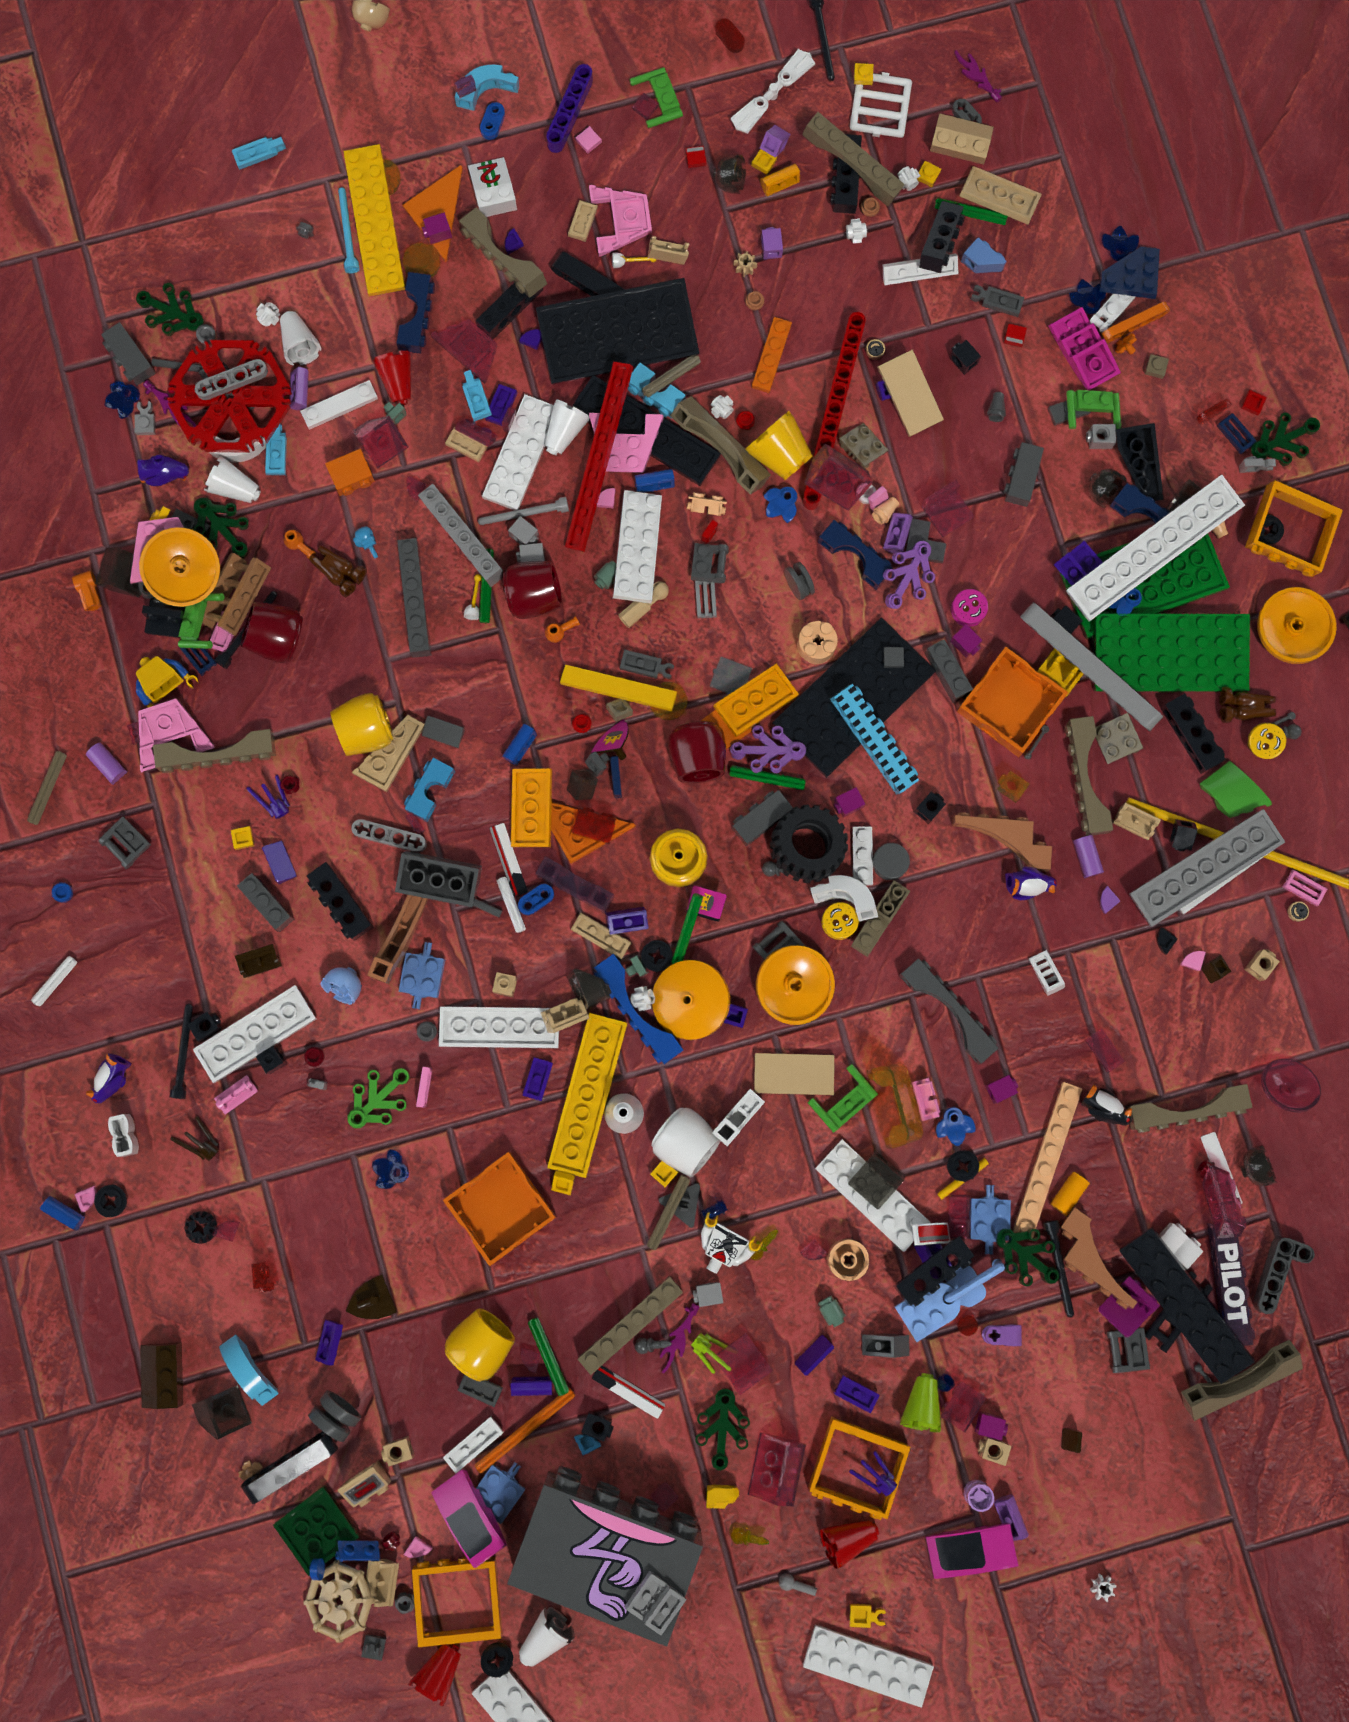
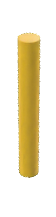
M985 1158L979 1161V1171L989 1164ZM954 1180L937 1193L938 1197L943 1200L965 1182Z

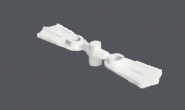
M798 49L778 74V81L770 84L768 91L763 97H755L731 117L736 130L748 134L768 109V101L776 100L778 91L783 86H790L815 65L810 52ZM788 75L789 78L784 79L783 76ZM757 102H762L763 105L759 106Z

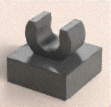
M595 751L588 756L585 763L593 775L598 777L606 769L607 761L610 758L606 753L599 756Z
M366 1634L361 1657L382 1661L387 1637Z

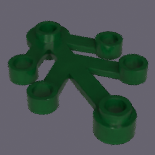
M165 283L162 288L168 297L170 306L153 299L147 291H141L137 294L136 301L140 307L149 308L151 306L166 313L157 317L148 315L145 318V323L149 328H155L159 324L175 319L182 321L174 325L170 323L163 324L162 331L166 336H172L175 332L184 329L196 332L197 328L204 324L203 317L194 311L191 302L192 296L188 291H182L179 294L180 300L185 304L187 314L180 311L175 296V288L171 283ZM171 287L172 290L167 292L166 289ZM185 295L189 296L187 299H183ZM193 319H197L195 323H191ZM154 320V323L149 324V321ZM170 327L171 330L166 332V328Z
M1286 412L1282 413L1278 418L1279 426L1275 439L1268 442L1269 435L1274 429L1275 424L1271 420L1265 421L1261 427L1263 432L1260 441H1257L1251 447L1252 455L1257 459L1269 457L1278 460L1282 466H1288L1292 462V456L1289 453L1282 454L1272 450L1279 447L1296 453L1298 458H1305L1309 453L1308 447L1305 445L1299 446L1289 441L1304 434H1315L1320 428L1319 420L1309 418L1302 427L1285 434L1287 425L1291 421V415ZM1282 417H1286L1287 421H1283ZM1265 425H1270L1271 429H1267ZM1307 426H1312L1313 430H1310ZM1257 449H1262L1263 453L1258 452ZM1300 449L1304 450L1305 454H1301ZM1283 457L1288 458V462H1285Z
M208 498L197 499L194 503V511L198 514V520L194 531L202 529L203 532L200 534L206 535L204 526L207 517L211 521L208 540L215 544V550L218 549L217 536L219 531L232 546V553L245 558L248 554L247 545L243 542H238L226 527L246 530L249 527L248 519L245 517H240L238 520L217 517L214 512L234 516L237 513L236 505L233 503H228L226 506L212 504ZM203 504L207 505L206 508H201L200 506ZM228 508H234V511L229 512ZM240 522H246V525L241 526ZM239 546L243 547L240 551L236 550Z
M1006 1228L1001 1229L996 1235V1242L999 1247L1003 1248L1004 1270L1006 1273L1015 1274L1018 1270L1017 1264L1013 1262L1012 1250H1014L1018 1256L1019 1283L1021 1285L1030 1286L1033 1283V1278L1028 1273L1027 1262L1041 1272V1278L1045 1283L1054 1284L1058 1281V1270L1053 1267H1047L1032 1255L1039 1252L1053 1253L1055 1250L1053 1242L1044 1241L1042 1244L1022 1247L1016 1241L1026 1239L1037 1241L1040 1238V1232L1032 1228L1019 1233H1014ZM1033 1231L1035 1232L1034 1238L1031 1237ZM1008 1235L1009 1241L1006 1243L1005 1236ZM1049 1243L1050 1249L1047 1251L1046 1245ZM1010 1264L1013 1265L1012 1271H1009ZM1052 1272L1054 1273L1053 1279L1050 1278ZM1027 1276L1028 1282L1025 1284L1024 1278Z
M729 1389L719 1390L715 1396V1403L697 1416L698 1423L706 1425L709 1422V1417L720 1410V1418L695 1437L697 1445L704 1446L707 1444L708 1439L718 1431L717 1453L712 1457V1465L719 1471L724 1470L728 1466V1458L725 1455L727 1432L736 1441V1446L740 1450L748 1447L747 1438L742 1436L728 1420L729 1410L738 1420L740 1428L746 1429L750 1425L749 1418L743 1415L734 1404L735 1395ZM723 1396L729 1397V1401L727 1403H723L721 1401V1398ZM701 1415L707 1416V1420L705 1422H701L699 1420V1417ZM743 1418L748 1420L745 1426L740 1424V1420ZM699 1436L705 1437V1441L703 1443L698 1442L697 1439ZM741 1439L746 1441V1445L743 1447L738 1445ZM718 1459L724 1460V1464L722 1466H718L716 1464V1461Z

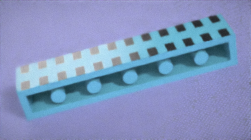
M851 684L830 700L895 794H901L919 781L917 777L918 772L913 766H909L905 753L902 750H898L893 736L887 734L884 730V723L880 718L875 717L873 707L869 702L864 701L859 687Z

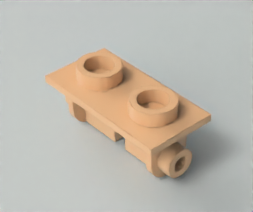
M693 492V495H689L688 499H692V502H688L687 509L691 510V512L704 513L705 506L709 507L708 514L725 515L726 507H722V505L726 504L727 501L723 500L724 497L712 495V498L704 497L705 494Z

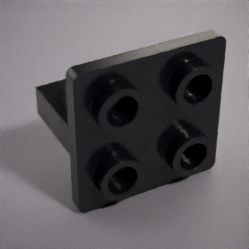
M155 597L151 598L149 606L143 605L142 614L147 618L144 632L150 635L180 638L178 635L186 606H172L159 601Z

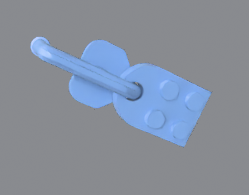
M995 1259L992 1262V1267L979 1275L975 1273L970 1265L965 1269L960 1267L955 1271L957 1275L946 1283L941 1282L939 1284L940 1288L933 1294L928 1292L924 1295L923 1298L925 1300L918 1306H908L905 1301L897 1304L895 1308L915 1341H920L954 1320L960 1311V1305L972 1307L981 1302L986 1296V1289L983 1283L1003 1272L1005 1269L1004 1263L1000 1259Z

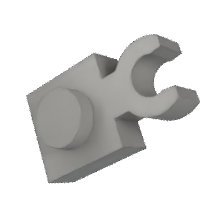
M148 401V407L143 409L142 403L138 402L137 408L140 414L135 415V434L156 435V417L154 414H150L153 411L152 403Z
M1255 456L1247 457L1239 465V473L1273 470V467H1276V460L1257 459Z

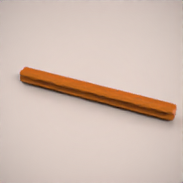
M568 1388L569 1392L567 1394L557 1396L475 1464L477 1471L483 1473L575 1397L573 1390Z

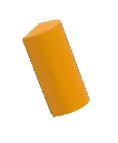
M792 164L761 178L760 183L766 197L799 183L800 170L796 164Z
M1072 1172L1050 1205L1065 1216H1068L1090 1183L1079 1174Z

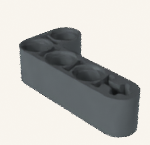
M1277 1237L1272 1241L1253 1299V1307L1256 1311L1264 1314L1275 1312L1291 1261L1310 1263L1315 1255L1312 1247L1284 1237ZM1283 1241L1287 1245L1284 1252L1280 1250V1244ZM1302 1248L1306 1252V1255L1303 1259H1301L1299 1256V1251ZM1277 1260L1281 1265L1278 1271L1274 1269V1263ZM1270 1280L1274 1281V1288L1272 1290H1269L1267 1286ZM1263 1301L1268 1303L1267 1307L1262 1305Z

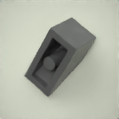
M862 1334V1355L891 1358L910 1356L909 1335Z

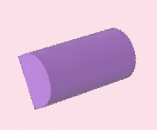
M297 367L290 374V390L292 392V395H289L291 400L290 409L303 410L307 408L309 371L306 368Z
M893 513L883 546L884 550L892 554L903 552L913 519L911 514Z
M102 743L95 744L87 751L86 756L112 785L127 773L126 769Z
M1093 835L1074 840L1073 844L1084 878L1104 873Z
M1006 1495L995 1500L994 1505L1001 1523H1009L1011 1526L1013 1541L1027 1538L1029 1534L1014 1495Z

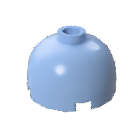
M350 967L333 968L320 983L326 993L331 991L335 994L334 999L348 1005L355 1003L362 988L357 972Z

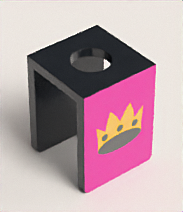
M694 885L686 913L693 894L697 893L703 896L697 916L719 922L726 895Z

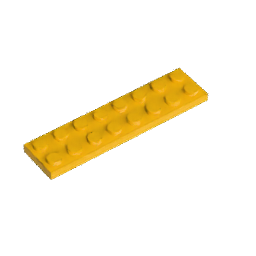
M377 144L343 151L368 295L375 296L405 290L381 145Z
M589 1013V1019H587L547 1168L583 1178L587 1177L628 1023Z

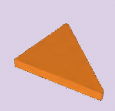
M461 165L403 204L404 210L422 233L421 227H424L423 219L445 212L452 235L463 172ZM451 238L431 244L444 262L448 261Z
M552 802L551 831L570 864L636 827L634 823Z

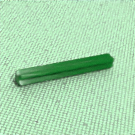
M937 198L934 206L935 209L939 210L942 201L964 206L963 215L1000 225H1005L1008 216L996 211L942 198Z
M486 548L488 553L494 557L493 549ZM483 577L481 580L480 623L487 624L490 622L492 587L489 586Z
M734 765L730 767L729 775L732 777L804 790L806 784L805 779L765 771L754 773L749 768Z
M694 893L672 964L684 959L703 900V896Z
M531 1319L528 1321L529 1328L558 1396H563L569 1392L567 1384L539 1319Z

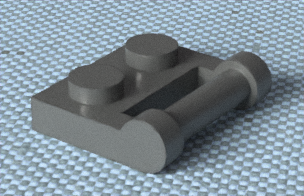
M695 543L691 580L724 583L726 580V575L724 574L726 555L729 553V546L726 544L709 545ZM713 554H719L717 573L712 574Z
M123 816L98 840L102 846H106L119 859L125 869L131 867L134 861L151 846L142 834ZM113 836L131 852L128 857L111 841Z
M781 920L770 934L752 947L765 960L772 952L779 948L790 945H805ZM784 932L787 936L767 954L764 949Z
M1143 1327L1138 1328L1128 1338L1123 1336L1118 1330L1107 1331L1114 1364L1112 1366L1113 1373L1150 1369ZM1118 1337H1123L1127 1365H1122Z

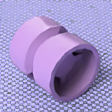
M972 1480L966 1484L963 1495L972 1509L978 1512L989 1510L994 1503V1494L990 1487L981 1480Z

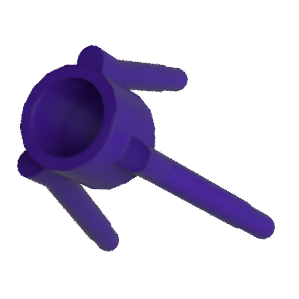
M278 775L275 776L282 801L280 799L275 800L266 785H261L272 802L270 807L250 787L246 788L269 812L271 817L275 816L276 819H279L289 813L288 807L290 805L284 790L281 789V781Z
M874 1451L873 1454L885 1474L879 1475L864 1460H861V1464L877 1479L875 1481L876 1484L852 1469L849 1470V1473L874 1488L879 1494L882 1492L885 1496H888L895 1490L897 1483L893 1480L895 1477L889 1472L881 1457Z

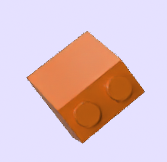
M361 448L325 463L339 496H348L354 490L367 488L375 482Z

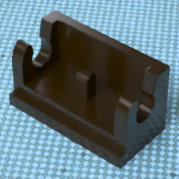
M274 944L235 956L243 978L282 967L277 946Z

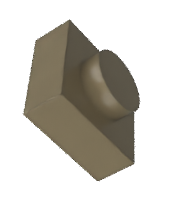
M1151 354L1145 374L1163 379L1169 359Z
M617 699L606 704V709L615 722L633 715V710L626 700Z

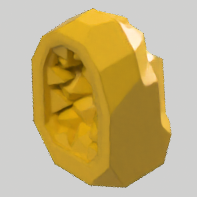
M707 1485L706 1508L725 1509L728 1504L734 1503L737 1497H739V1489L737 1486Z

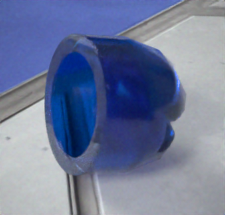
M944 1373L937 1380L940 1391L948 1392L955 1386L953 1378L948 1374Z

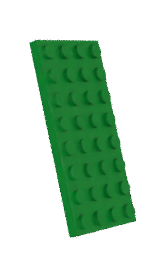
M1208 533L1135 587L1140 591L1142 600L1138 606L1133 607L1130 614H1159L1230 588ZM1129 543L1096 555L1102 562H1105ZM1060 573L1065 588L1067 590L1071 587V585ZM1070 598L1076 615L1083 620L1080 625L1085 638L1093 637L1094 618L1088 622ZM1108 607L1100 614H1117L1116 609Z
M1099 614L1094 618V655L1136 692H1221L1223 687H1230L1233 692H1248L1250 674V614ZM1094 683V692H1104Z

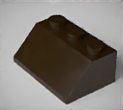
M182 1342L140 1345L142 1408L167 1409L182 1406Z

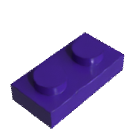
M499 384L489 406L492 415L486 417L485 420L504 426L517 396V390Z
M534 1057L522 1096L542 1101L553 1066L552 1062Z
M325 1320L315 1358L316 1361L326 1365H334L342 1335V1324L332 1320Z
M842 1375L834 1392L836 1396L869 1413L872 1412L880 1396L878 1393Z

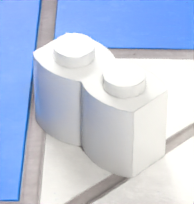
M121 1114L109 1117L108 1128L113 1136L112 1148L117 1157H125L138 1154L139 1144L134 1135L135 1124L131 1115Z
M1169 1223L1159 1236L1182 1266L1188 1269L1203 1253V1250L1200 1248L1201 1244L1195 1238H1189L1185 1234V1228L1179 1223L1176 1225Z

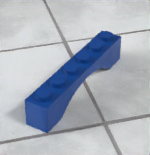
M614 954L594 967L596 970L594 973L600 984L604 981L608 987L605 991L611 999H617L619 1005H617L618 1009L623 1015L627 1013L630 1017L629 1024L634 1031L639 1030L643 1036L640 1039L646 1047L651 1046L654 1050L652 1056L658 1064L662 1062L665 1065L683 1052L682 1047L672 1034L652 1027L635 1011L626 992L625 969Z

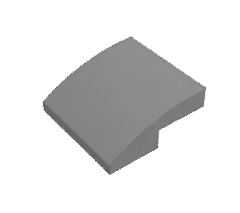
M649 1571L624 1607L642 1620L646 1626L662 1635L687 1599L656 1574Z

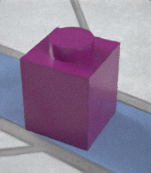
M445 212L423 219L424 227L421 228L425 239L429 238L430 244L452 238Z
M967 624L950 640L965 658L970 654L974 656L981 649L979 645L983 641Z
M857 787L837 796L833 804L837 814H841L843 818L865 806V802Z
M1010 1075L985 1085L993 1104L1018 1093V1084L1014 1077L1011 1078Z
M979 1411L975 1432L978 1435L1002 1441V1437L1006 1436L1008 1430L1006 1420L1003 1417Z

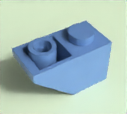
M977 238L963 253L961 262L974 273L1001 272L1007 262L1001 253L995 252L986 241H982L980 238Z

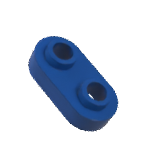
M494 102L489 104L482 119L480 131L483 138L487 140L495 139L503 124L505 109L500 103Z
M541 884L521 897L518 902L520 912L527 916L533 915L552 902L554 899L552 887L547 884ZM544 891L548 892V897L546 898L541 897V893ZM528 902L532 904L530 909L525 908V904Z

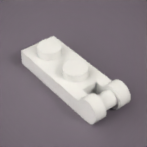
M1113 294L1090 319V323H1094L1099 328V331L1103 333L1117 320L1136 297Z

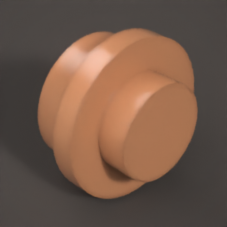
M867 198L861 205L862 213L868 217L877 215L880 209L879 202L875 198Z
M757 291L749 293L745 301L746 306L751 310L761 309L764 305L763 295Z

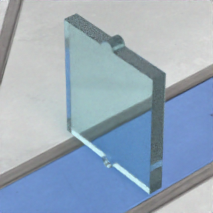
M721 657L717 668L713 670L714 676L710 687L731 694L748 682L752 668Z

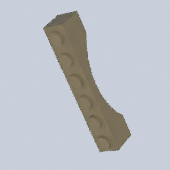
M819 112L807 124L802 135L816 147L824 149L846 162L866 182L874 196L889 207L905 184Z
M477 207L459 220L462 227L460 229L462 235L466 239L470 238L473 246L477 250L481 249L485 258L488 261L491 259L499 272L502 270L509 282L513 281L520 293H525L530 298L547 285L543 272L532 261L512 258L497 249L492 242V229L489 221Z
M692 396L678 403L670 416L683 429L698 435L716 448L731 466L737 482L750 495L761 489L771 474Z
M1094 717L1070 719L1067 725H1065L1066 737H1069L1070 741L1068 752L1073 758V763L1071 764L1072 773L1076 775L1075 791L1077 794L1079 793L1080 798L1078 809L1080 813L1082 812L1083 820H1081L1082 831L1086 833V836L1110 833L1113 831L1110 810L1097 798L1088 777V754L1092 742L1097 735Z
M270 729L251 731L235 745L216 752L202 753L190 751L173 742L153 745L155 768L162 771V773H172L174 769L189 771L193 770V767L196 766L210 768L213 767V764L218 763L220 765H231L233 761L247 763L255 758L269 760L271 756H276L274 733Z
M1243 1084L1222 1088L1211 1101L1190 1111H1170L1150 1102L1126 1106V1109L1132 1108L1131 1130H1137L1138 1133L1150 1131L1149 1127L1157 1126V1129L1169 1128V1123L1174 1122L1179 1126L1189 1124L1188 1120L1196 1119V1122L1208 1120L1207 1116L1215 1115V1118L1227 1117V1112L1234 1111L1235 1115L1247 1113L1246 1109L1253 1107L1248 1085Z
M669 1275L623 1319L584 1351L577 1360L592 1375L683 1293V1290Z
M1290 1340L1271 1348L1252 1367L1230 1378L1223 1384L1220 1382L1198 1383L1182 1391L1184 1406L1193 1420L1196 1421L1303 1369L1301 1354Z

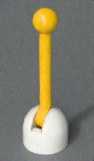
M617 252L612 253V267L620 268L624 266L625 262L633 261L656 262L657 259L648 257L625 258L623 254Z
M479 574L474 576L475 586L472 604L468 605L464 610V618L469 620L479 619L480 611L475 605L479 582L482 579Z

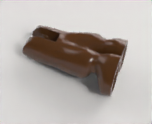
M320 545L317 550L325 558L321 561L312 555L309 561L333 585L340 586L339 591L343 597L350 596L356 590V585L352 581L347 580L344 575H347L359 585L364 580L367 569L364 566L353 568V564L350 561Z
M1223 687L1219 698V704L1223 706L1219 712L1222 723H1230L1233 718L1247 720L1276 716V709L1265 708V704L1275 703L1276 696L1249 692H1238L1233 695L1230 687ZM1226 705H1236L1237 707L1232 708L1231 706Z

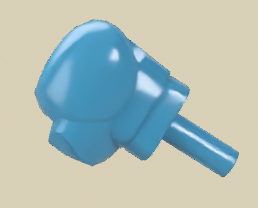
M367 526L356 530L355 537L353 538L355 545L363 547L364 550L369 549L374 559L378 558L373 547L377 543L375 542L372 530Z

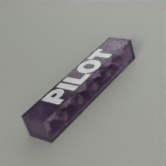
M1235 1221L1207 1223L1219 1314L1244 1346L1253 1345L1255 1332L1250 1324L1252 1311L1247 1302L1249 1290L1245 1286L1244 1281L1246 1269L1245 1266H1242L1243 1248L1239 1245L1238 1238L1241 1236L1240 1227Z

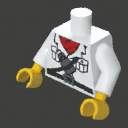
M707 1213L701 1232V1242L705 1254L712 1257L707 1266L708 1270L717 1274L722 1263L728 1267L732 1265L738 1266L749 1260L755 1251L761 1248L763 1242L759 1245L754 1243L756 1236L752 1237L751 1241L717 1223L718 1215H716V1219L712 1220L709 1218L710 1213Z

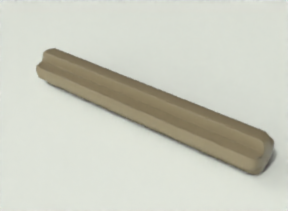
M692 355L643 387V395L650 397L699 365L701 362L700 357Z
M56 751L27 818L29 823L38 825L67 757L63 752Z
M684 1175L680 1176L647 1243V1247L656 1250L690 1183V1178Z

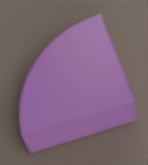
M1108 886L1102 891L1100 899L1101 910L1106 914L1120 902Z

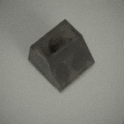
M119 547L106 548L95 584L113 592L140 598L141 594L138 583L130 584L134 554Z

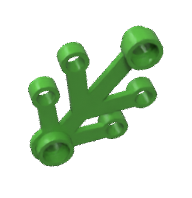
M397 1069L393 1074V1080L378 1094L377 1082L380 1079V1073L376 1070H371L367 1075L369 1080L368 1103L363 1108L362 1095L365 1094L366 1089L364 1085L356 1084L353 1087V1093L355 1094L354 1109L349 1112L347 1118L349 1125L353 1128H362L366 1123L389 1125L392 1122L393 1118L389 1113L368 1115L374 1108L404 1111L407 1108L405 1100H383L399 1084L404 1085L409 1081L410 1074L407 1070ZM373 1072L377 1074L375 1080H372L370 1077ZM400 1073H404L406 1076L402 1081L398 1078ZM358 1086H361L363 1089L360 1094L356 1093ZM400 1101L404 1102L402 1109H399L397 1106ZM358 1114L361 1116L360 1122L355 1121V1116ZM385 1115H388L390 1118L387 1123L383 1122Z

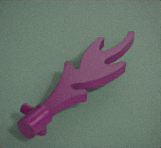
M955 50L954 54L957 60L968 69H962V74L973 81L982 82L978 84V88L989 92L991 97L998 103L1002 99V96L999 94L1001 89L992 88L986 76L985 68L980 73L979 67L971 54L967 56L970 61L969 63Z
M149 380L145 381L143 384L147 389L145 393L148 395L150 392H153L161 403L164 414L167 415V410L169 409L171 416L179 425L168 405V400H164L166 397H170V395L156 390ZM186 406L181 407L183 410H188ZM183 414L185 420L191 423L193 427H196L195 423L187 415Z
M692 1303L690 1308H685V1311L690 1314L675 1331L669 1334V1336L675 1335L676 1338L670 1341L672 1345L664 1348L660 1355V1358H662L667 1352H670L669 1361L662 1370V1373H665L670 1367L676 1349L680 1350V1357L684 1354L686 1346L684 1329H687L689 1334L691 1333L693 1315L696 1316L699 1310V1306L695 1303Z

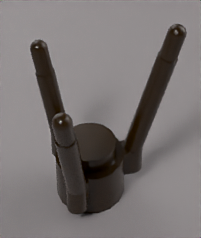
M197 1116L195 1120L210 1142L206 1140L202 1144L188 1132H185L184 1135L199 1147L198 1150L174 1137H171L170 1140L198 1155L201 1159L210 1161L220 1150L217 1147L219 1143L214 1140Z

